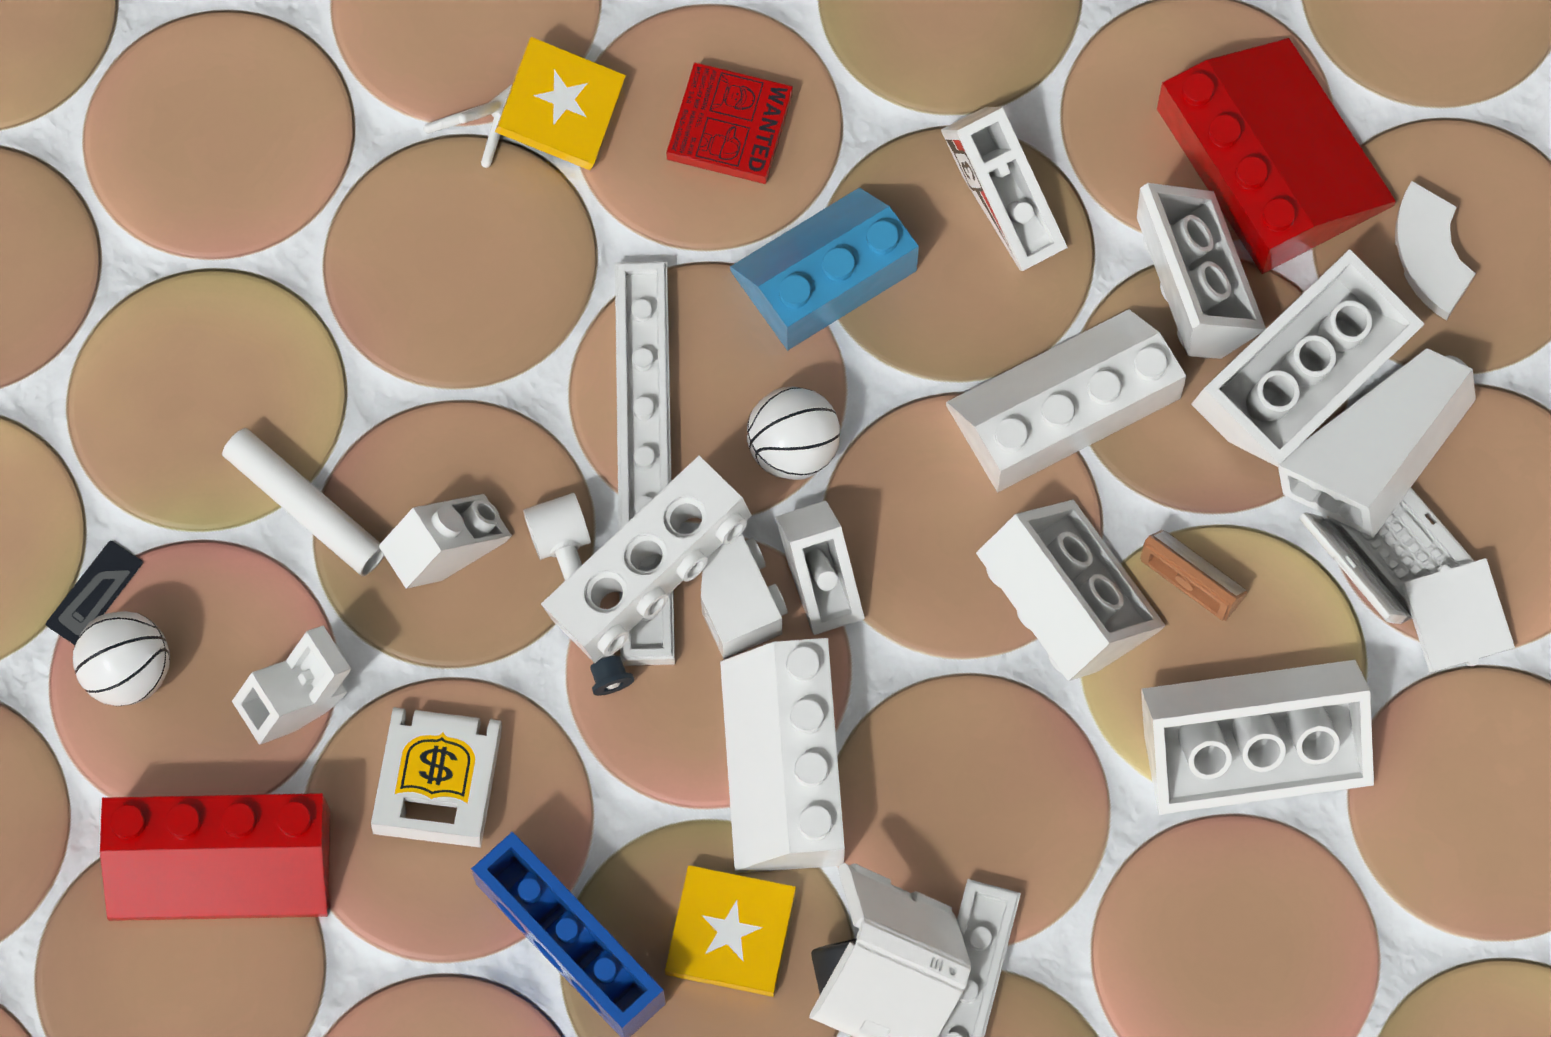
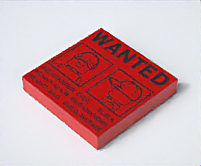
M694 62L666 151L667 160L766 184L792 99L793 86Z

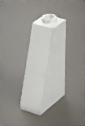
M1426 348L1306 439L1278 466L1283 495L1374 538L1476 400L1473 369L1457 357L1451 355L1443 356Z

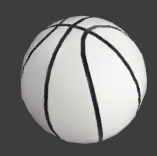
M782 387L772 391L760 400L752 410L747 424V442L753 458L766 472L786 479H806L822 470L834 458L840 443V424L832 405L820 394L800 387Z
M121 611L98 616L81 632L73 650V666L80 685L91 697L103 704L125 706L145 701L161 686L169 670L170 653L164 634L147 617L134 612Z

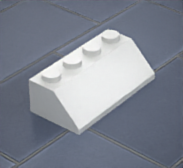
M1349 249L1200 392L1191 405L1228 442L1278 467L1392 357L1424 323Z
M1128 309L947 401L946 406L998 493L1181 399L1186 374L1160 332Z
M828 638L775 641L720 661L735 873L840 866L844 863L845 846Z
M1356 660L1141 689L1144 737L1159 815L1374 785L1371 694Z

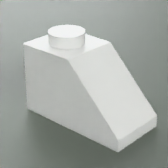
M827 501L775 516L786 559L813 634L816 635L865 619L842 527Z

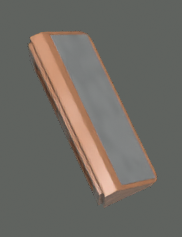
M1160 530L1149 535L1145 540L1140 557L1141 562L1220 620L1227 621L1246 597L1247 590L1168 532Z

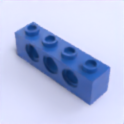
M513 831L471 868L476 885L620 1037H631L666 1005L664 990Z

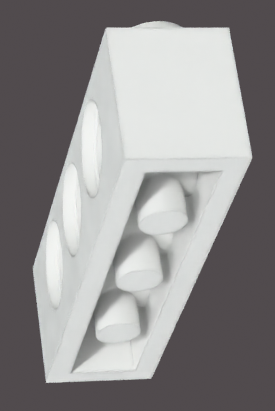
M698 456L547 597L541 605L552 621L596 663L604 655L610 656L617 652L627 641L628 632L643 618L649 619L655 616L667 603L668 594L683 580L688 582L698 576L708 562L707 558L722 543L727 545L736 540L746 528L747 520L752 515L743 497L706 461ZM691 518L702 519L696 531L690 534L678 533L681 524ZM648 556H662L660 564L655 569L646 572L639 570L641 562ZM611 592L623 593L620 602L616 606L609 609L600 608V603L607 594Z

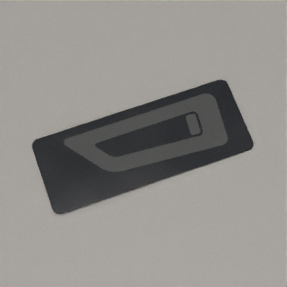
M109 541L47 620L46 626L75 645L85 627L98 616L105 614L142 566V560L114 541Z

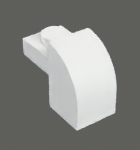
M323 625L306 631L286 661L252 672L232 702L258 744L261 745L299 730L333 708L347 693L342 682L351 671V667L347 663L343 651L335 644Z

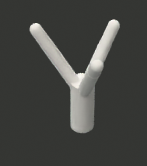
M512 84L487 104L425 124L423 127L424 132L430 134L491 114L494 119L481 161V165L484 168L490 167L500 138V134L496 133L495 129Z

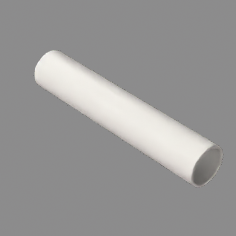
M243 428L230 438L223 449L222 456L359 575L365 576L369 574L384 557L383 552L379 548L381 543L249 429Z

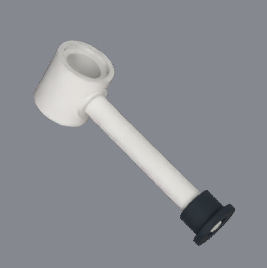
M575 493L523 509L539 559L557 557L565 581L582 566L577 550L581 546L591 543L585 519ZM614 654L610 656L604 655L590 666L596 683L592 687V691L596 696L615 693L634 682L633 674L626 673L620 656H614Z

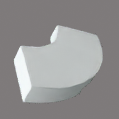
M1411 181L1398 211L1395 227V245H1397L1399 257L1405 271L1404 276L1408 284L1426 306L1447 321L1473 281L1476 273L1459 259L1451 243L1450 223L1456 206Z

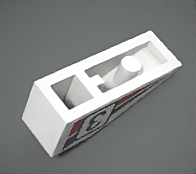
M984 107L941 129L962 177L1020 271H1024L1068 248L1003 107Z

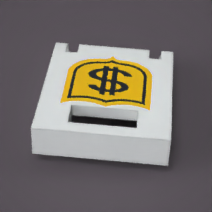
M394 707L371 820L373 834L481 848L500 744L502 722L490 719L487 727V736L479 735L480 718L415 710L412 726H406L405 708ZM405 801L457 808L454 824L405 818Z

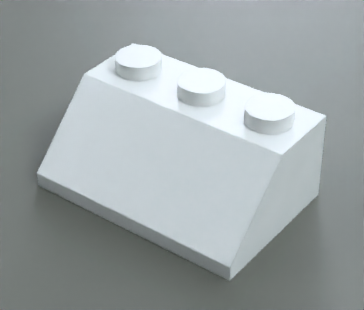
M1146 183L1142 186L1139 193L1137 220L1144 236V247L1151 256L1160 279L1162 295L1168 302L1176 322L1179 341L1186 349L1188 356L1222 359L1261 334L1266 327L1215 193L1208 190Z
M1074 500L1015 514L976 552L986 566L989 578L1004 591L1016 608L1020 621L1034 633L1047 651L1049 661L1053 667L1061 672L1068 681L1100 671L1160 632L1166 626Z

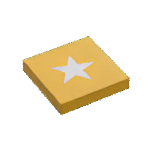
M530 37L495 132L591 170L626 75Z
M688 865L665 975L774 997L796 887Z

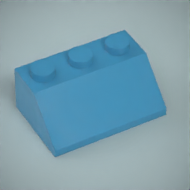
M858 188L730 266V271L788 351L916 272L919 246L889 205L863 189Z

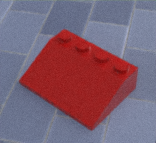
M1290 38L1205 60L1162 82L1157 111L1207 189L1214 191L1221 211L1261 274L1395 206L1396 200Z

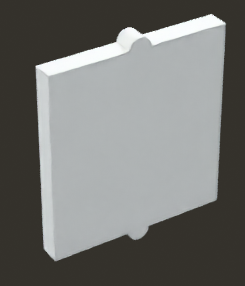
M1486 558L1454 568L1442 565L1437 569L1436 573L1401 583L1429 673L1466 663L1468 666H1475L1479 663L1480 658L1515 648Z

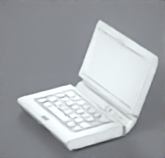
M1412 488L1408 490L1374 538L1331 517L1324 519L1322 516L1305 512L1299 518L1384 620L1389 623L1402 624L1412 619L1401 583L1436 573L1437 569L1442 565L1454 568L1474 562L1472 557ZM1427 515L1434 522V525L1427 519Z
M841 864L838 868L839 876L853 924L859 928L856 944L849 942L814 1005L809 1018L853 1037H938L962 995L971 971V962L957 919L952 912V907L920 892L910 893L894 886L889 878L858 864Z

